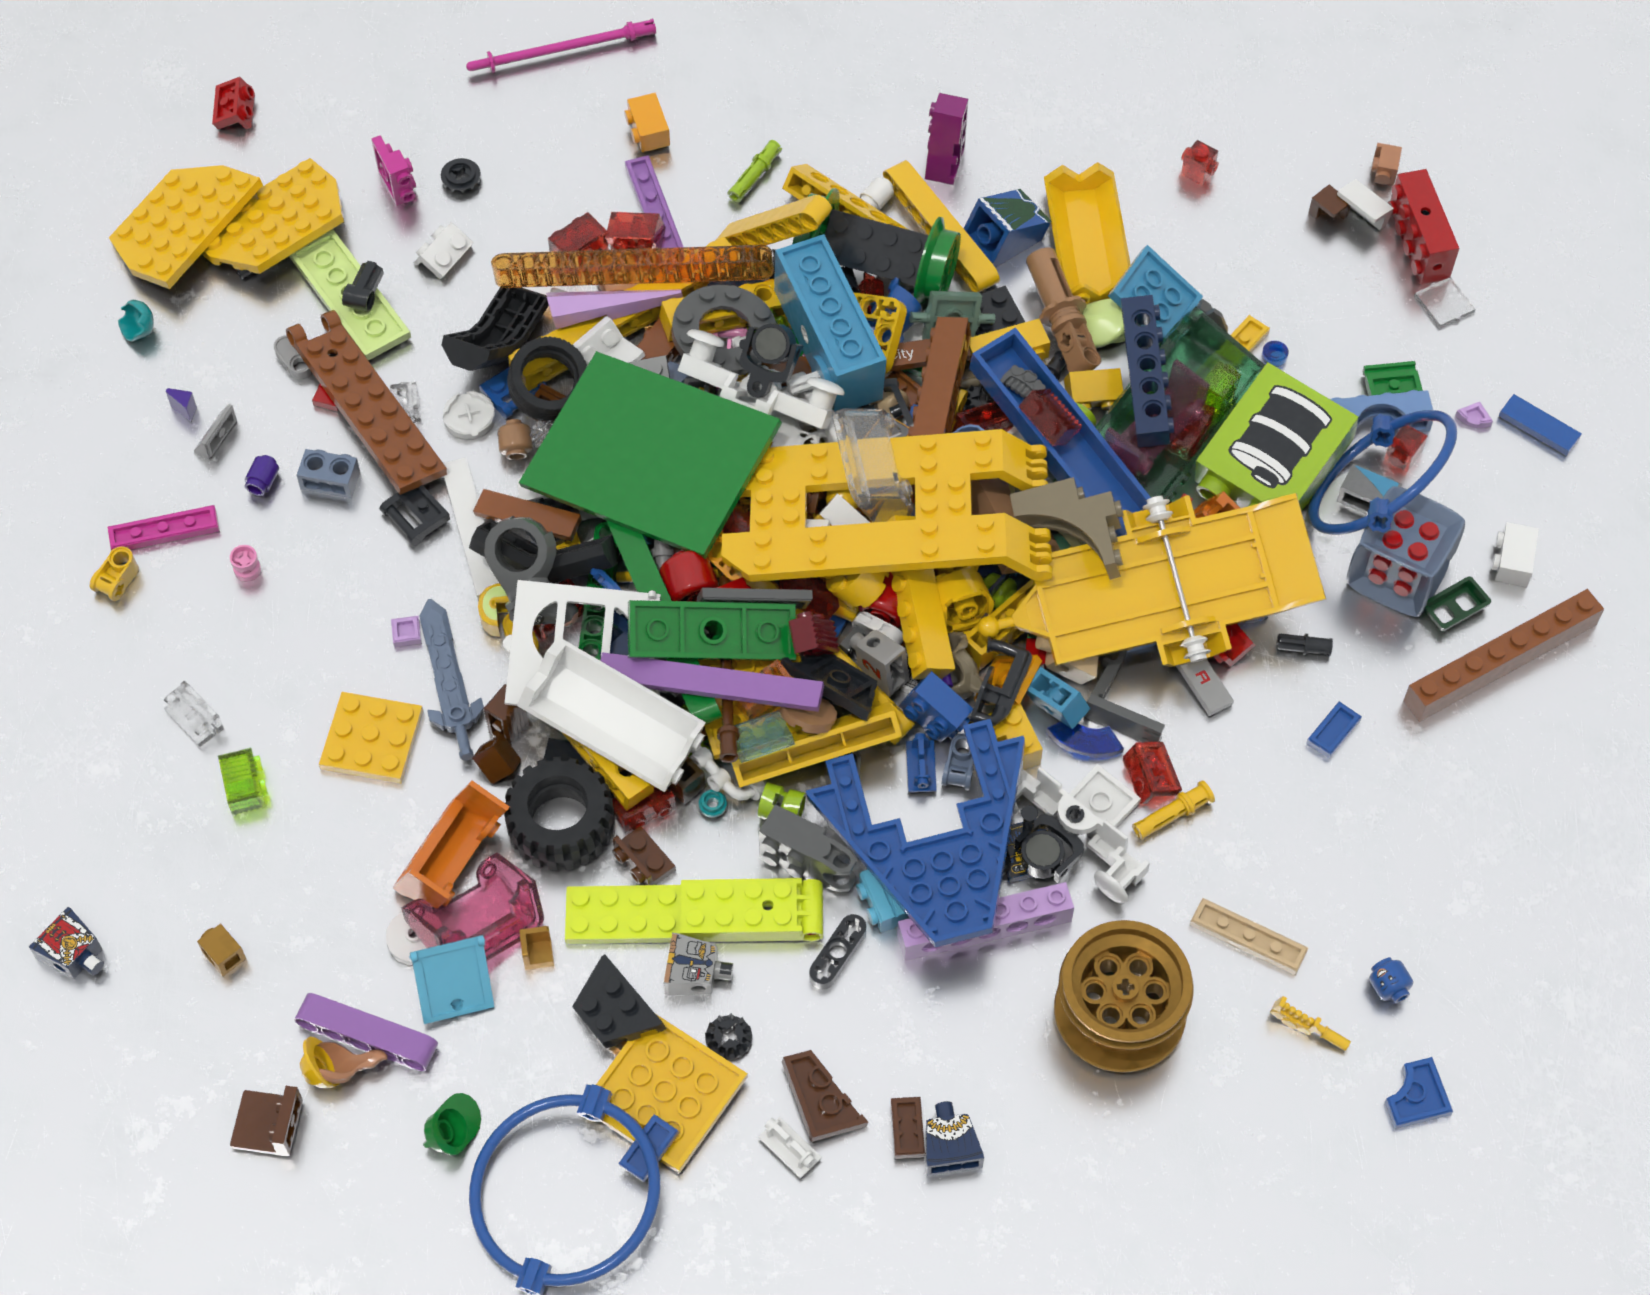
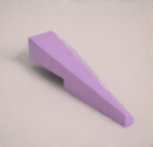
M681 289L546 293L556 329L607 315L612 320L661 306L662 301L670 298L683 297Z

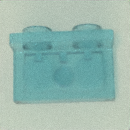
M780 710L734 725L740 731V737L737 740V754L741 763L795 745L793 736L785 720L782 718Z

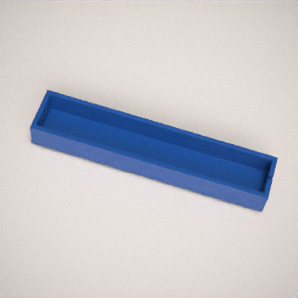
M1016 327L972 353L969 369L1027 443L1030 445L1046 446L1047 456L1044 460L1047 461V468L1057 481L1074 477L1077 487L1083 486L1086 497L1111 491L1114 500H1120L1123 510H1128L1132 513L1146 510L1143 509V506L1147 504L1146 500L1151 498L1150 495ZM1013 365H1017L1019 368L1022 367L1024 371L1031 370L1037 375V380H1041L1042 384L1045 385L1046 391L1044 396L1049 397L1051 401L1066 410L1068 415L1061 421L1044 408H1041L1037 403L1030 408L1025 397L1022 398L1020 394H1016L1010 387L1004 386L1000 379ZM1119 517L1121 528L1116 529L1117 537L1127 535L1122 517Z

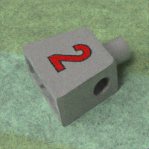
M873 630L866 636L860 632L852 636L849 645L856 650L858 666L867 675L877 680V686L889 697L909 681L906 649L878 630Z

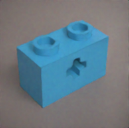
M1042 667L1038 669L1026 691L1035 705L1071 729L1091 709L1078 690Z

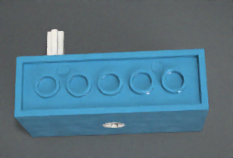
M823 234L775 250L774 291L799 344L803 345L802 350L812 373L787 381L789 393L793 396L814 389V386L806 382L810 377L822 378L843 388L844 395L836 396L832 407L834 416L882 400L887 359L825 235Z

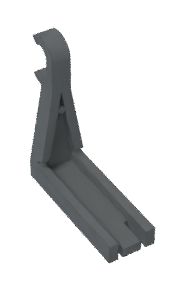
M1127 650L1118 651L1119 656L1116 660H1111L1108 657L1103 658L1101 665L1105 670L1087 700V704L1091 709L1084 718L1157 748L1162 739L1161 735L1165 728L1164 724L1105 700L1125 660Z

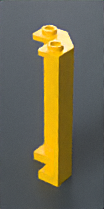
M1099 162L1080 174L1061 165L1044 176L1058 260L1073 296H1080L1081 299H1085L1086 304L1103 299H1111L1108 297L1109 293L1131 265L1114 172Z

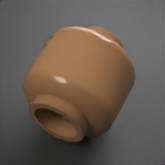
M507 420L506 424L498 429L499 452L505 455L507 459L521 460L526 458L527 454L532 451V430L527 424L522 423L521 420Z

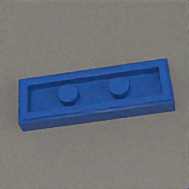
M1515 394L1512 395L1499 413V417L1566 456L1582 435L1579 431Z

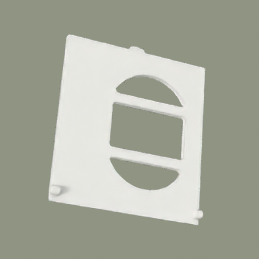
M518 580L512 635L506 636L503 640V648L510 652L505 705L517 706L525 686L538 672L543 657L534 645L532 631L536 618L546 607L553 603L558 605L555 642L558 637L563 639L567 603L604 606L605 619L602 655V652L610 653L614 610L618 609L628 619L629 600L660 601V594H656L653 590L649 591V593Z

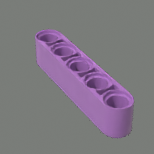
M307 993L294 1019L295 1023L304 1029L366 1052L375 1049L384 1051L388 1056V1060L418 1071H426L438 1046V1042L429 1035L314 993Z

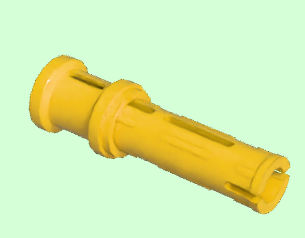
M1201 780L1195 788L1188 792L1178 793L1176 800L1133 823L1132 828L1136 836L1143 840L1183 815L1191 816L1195 814L1196 809L1206 803H1214L1215 796L1209 785Z

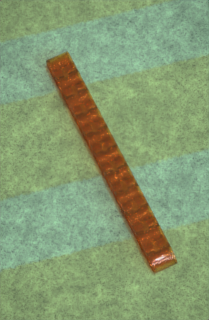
M766 245L501 253L494 256L491 261L495 283L501 288L764 280L770 278L774 273L772 250Z

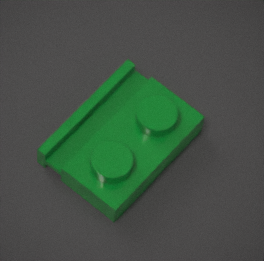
M1407 361L1365 365L1362 372L1365 376L1368 396L1381 395L1383 393H1404L1411 390L1423 391L1418 370L1415 367L1416 362Z

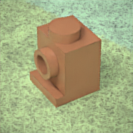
M1377 142L1371 169L1372 172H1376L1375 183L1394 185L1402 147Z

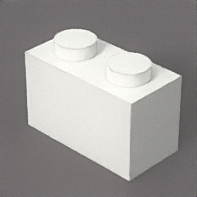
M1506 522L1503 532L1498 531L1495 547L1499 548V554L1494 555L1492 570H1496L1495 581L1522 587L1528 586L1533 574L1539 528Z

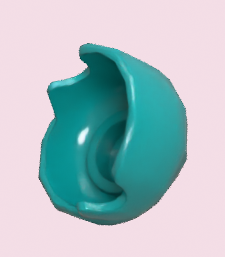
M133 299L121 307V310L125 311V315L118 320V325L126 340L131 342L137 341L152 333L154 327L153 313L144 302Z

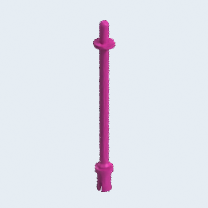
M653 18L637 23L630 21L626 22V25L621 29L493 56L490 51H487V58L470 61L466 64V68L468 71H476L490 67L491 72L495 73V66L621 38L635 41L637 37L656 34V26Z

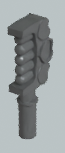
M1013 365L1000 379L1004 386L1010 387L1012 391H1015L1018 395L1020 394L1022 398L1025 397L1030 408L1037 403L1041 408H1044L1061 421L1068 415L1066 410L1051 401L1049 397L1044 396L1046 387L1042 384L1041 380H1037V375L1031 370L1024 371L1022 367L1019 368L1017 365Z

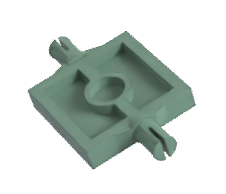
M930 291L928 307L925 312H910L909 321L910 323H924L922 340L930 339L931 328L935 327L937 317H966L969 319L971 337H974L980 324L993 325L995 323V314L981 313L982 295L979 292Z

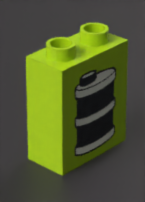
M1267 362L1196 460L1195 482L1198 483L1196 490L1205 500L1224 491L1240 508L1296 493L1301 511H1303L1355 438L1359 416Z

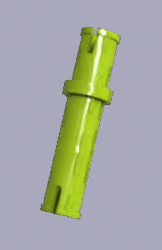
M770 140L764 149L752 158L753 162L728 190L727 194L731 200L737 203L741 202L759 177L771 168V163L782 151L781 145L778 142Z

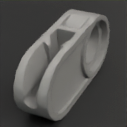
M283 335L275 340V354L288 372L296 379L309 378L313 373L308 366L304 370L294 369L297 363L304 361L290 344L287 335Z

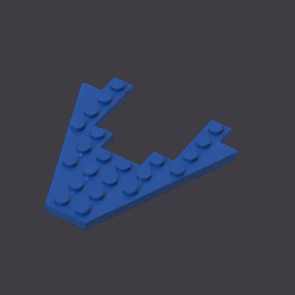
M991 719L963 725L983 797L956 804L962 825L961 829L907 842L900 818L872 825L853 753L826 760L831 784L806 790L808 801L935 948L991 934L994 929L1025 749V738L1023 735L998 742Z

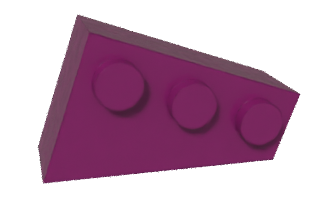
M939 93L937 101L931 103L929 117L932 118L928 128L930 136L927 145L928 156L925 179L954 185L965 150L968 98Z

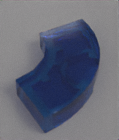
M1060 721L1047 728L1046 733L1061 748L1072 754L1075 752L1090 756V758H1107L1121 754L1124 751V747L1110 726L1093 729L1077 724L1071 729Z

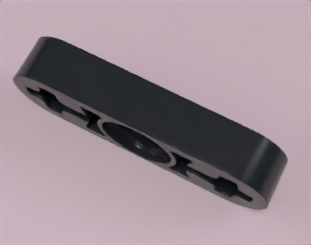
M850 914L844 917L812 963L809 970V979L815 988H830L866 936V922L861 916ZM858 925L859 932H852L848 942L845 939L848 935V926ZM839 945L845 948L846 954L841 958H835L830 954V949ZM827 962L831 964L827 972L828 978L823 976L821 979H818L817 971L822 973L827 966Z

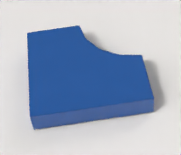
M1429 1057L1405 1063L1402 1067L1404 1074L1402 1087L1396 1094L1385 1100L1394 1128L1398 1129L1452 1115L1453 1109L1433 1058Z

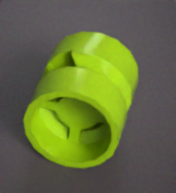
M767 782L760 799L757 813L758 818L766 820L774 805H778V802L782 803V808L802 817L806 803V793L794 789L785 792L783 786Z

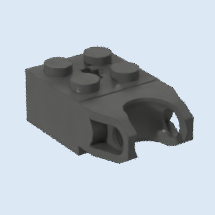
M776 804L774 805L758 832L759 857L770 866L777 865L786 869L795 878L820 880L823 883V888L836 892L850 891L856 881V876L852 869L856 865L857 860L853 853L836 840L826 836L825 828ZM837 856H846L849 858L850 864H845ZM848 875L850 880L847 884L839 885L834 882L833 876Z

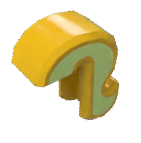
M500 583L486 587L480 594L478 611L483 629L491 636L500 637L498 614L509 612L505 607V604L509 601L508 596Z

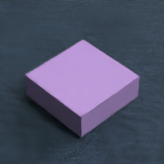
M418 616L391 619L394 647L422 644Z

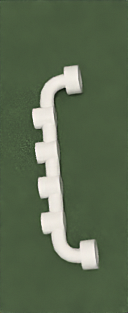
M652 689V691L658 695H660V692L664 694L669 692ZM700 745L697 750H691L693 754L689 758L699 768L702 769L704 767L711 776L707 778V782L712 790L718 792L723 789L730 797L737 800H747L749 798L759 800L765 788L763 781L744 786V789H739L731 782L729 773L725 769L719 768L713 761V756L706 747Z

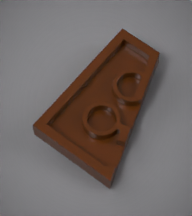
M812 1050L783 1057L782 1065L811 1142L867 1127L869 1122L863 1114L860 1115L852 1106L851 1099L846 1093L843 1094L833 1082L832 1075Z

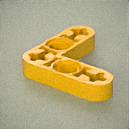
M854 293L866 319L876 322L874 335L880 347L887 349L886 351L882 349L887 359L885 371L887 373L891 370L894 363L907 308L904 303L895 298ZM876 302V310L872 314H868L867 308L869 304ZM885 308L891 310L897 308L896 312H892L891 314H889L885 311ZM891 330V338L887 342H883V333Z

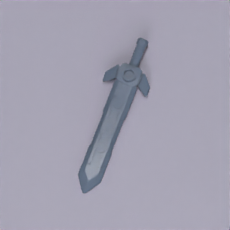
M428 599L419 617L426 646L429 650L435 676L434 681L442 713L441 711L427 710L429 721L443 731L447 729L450 733L455 732L460 750V759L463 761L471 760L474 754L470 747L467 729L473 726V722L477 723L484 710L482 698H479L471 703L469 707L453 645V636L447 611L434 600Z

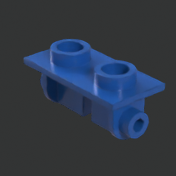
M917 733L912 741H906L908 792H937L934 740H929L924 733Z

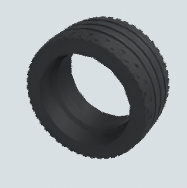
M545 336L527 342L517 351L510 364L507 384L513 403L522 413L535 420L553 421L556 420L572 391L568 396L560 400L547 401L537 398L527 390L523 383L522 373L524 367L529 362L538 358L558 360L569 369L573 376V391L587 364L581 352L573 344L561 338Z

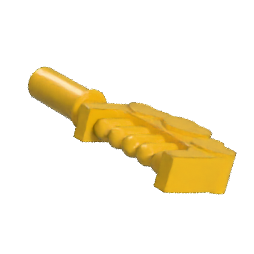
M1284 996L1274 1002L1270 1013L1277 1019H1280L1284 1025L1291 1029H1297L1306 1035L1316 1032L1320 1035V1038L1327 1040L1344 1051L1349 1047L1351 1041L1331 1030L1328 1026L1324 1027L1321 1025L1322 1019L1320 1017L1315 1019L1312 1017L1308 1018V1015L1302 1014L1301 1010H1296L1294 1006L1290 1007L1289 1003H1285L1287 998Z

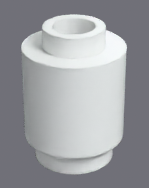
M876 177L860 194V198L880 211L893 197V185L886 178Z

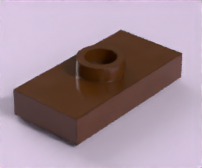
M921 1097L891 1098L895 1159L925 1157Z

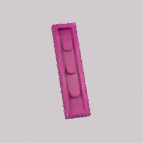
M215 505L107 527L111 551L122 546L133 550L220 532Z

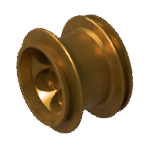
M1118 920L1093 927L1073 944L1060 968L1059 983L1054 1000V1014L1063 1040L1081 1059L1093 1066L1108 1071L1134 1072L1159 1063L1175 1049L1185 1029L1186 1019L1194 994L1190 965L1178 944L1166 933L1149 924L1130 920ZM1114 972V975L1107 976L1104 973ZM1122 990H1126L1129 995H1123ZM1097 993L1101 998L1094 1000L1089 998L1087 994ZM1156 993L1160 999H1150L1146 994ZM1110 1016L1113 1017L1117 1022L1114 1024L1106 1023L1103 1020V1018ZM1142 1017L1146 1020V1023L1138 1024L1133 1018Z

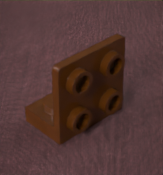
M286 1085L283 1095L244 1090L230 1141L231 1148L289 1156L303 1102L298 1087Z

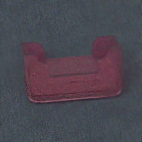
M496 852L479 864L476 871L478 884L451 899L446 907L441 905L438 909L432 910L431 905L426 900L416 899L404 905L401 909L406 923L426 948L483 935L485 938L486 961L520 942V929L542 926L544 913L536 881Z

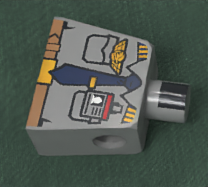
M672 932L663 983L665 995L711 994L715 979L732 980L734 964L718 961L717 945Z

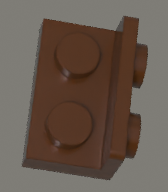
M641 826L623 839H620L619 836L613 838L614 849L612 853L620 864L626 863L631 869L629 872L632 878L639 885L641 883L644 885H657L676 871L674 863Z

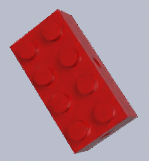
M1427 169L1397 174L1388 204L1394 208L1391 216L1395 220L1397 234L1402 237L1404 252L1411 259L1412 272L1414 275H1417L1421 285L1448 280L1451 277L1460 248Z

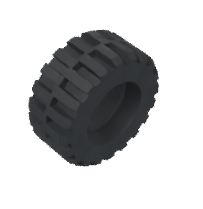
M553 757V761L550 762L542 759L537 761V766L532 768L529 765L524 768L523 776L517 775L512 781L513 788L507 789L505 804L510 807L504 813L511 844L514 849L519 850L522 858L525 860L531 858L533 865L541 868L545 864L548 865V870L556 871L558 866H565V870L574 869L573 864L580 862L581 866L589 863L591 855L597 857L602 852L601 844L606 846L611 839L610 832L614 830L615 824L611 791L608 784L605 783L604 777L600 772L596 771L594 773L591 765L587 763L579 765L578 759L574 758L562 761V757ZM554 798H571L580 802L586 808L583 817L575 825L566 829H547L538 825L533 820L536 810L543 803Z

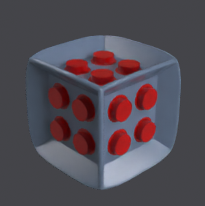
M1392 486L1382 499H1388L1391 502L1407 489ZM1421 494L1417 495L1412 501L1393 514L1391 529L1382 533L1380 531H1372L1370 527L1364 529L1360 543L1353 553L1348 568V585L1360 594L1388 608L1409 616L1419 617L1424 612L1428 599L1435 595L1447 572L1450 560L1458 549L1465 529V519L1452 509Z

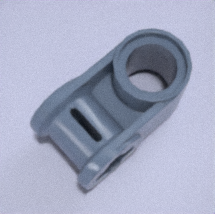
M961 733L956 735L951 741L941 786L951 784L964 787L965 790L969 791L974 764L970 750L965 754L957 751L959 748L969 750L965 734Z

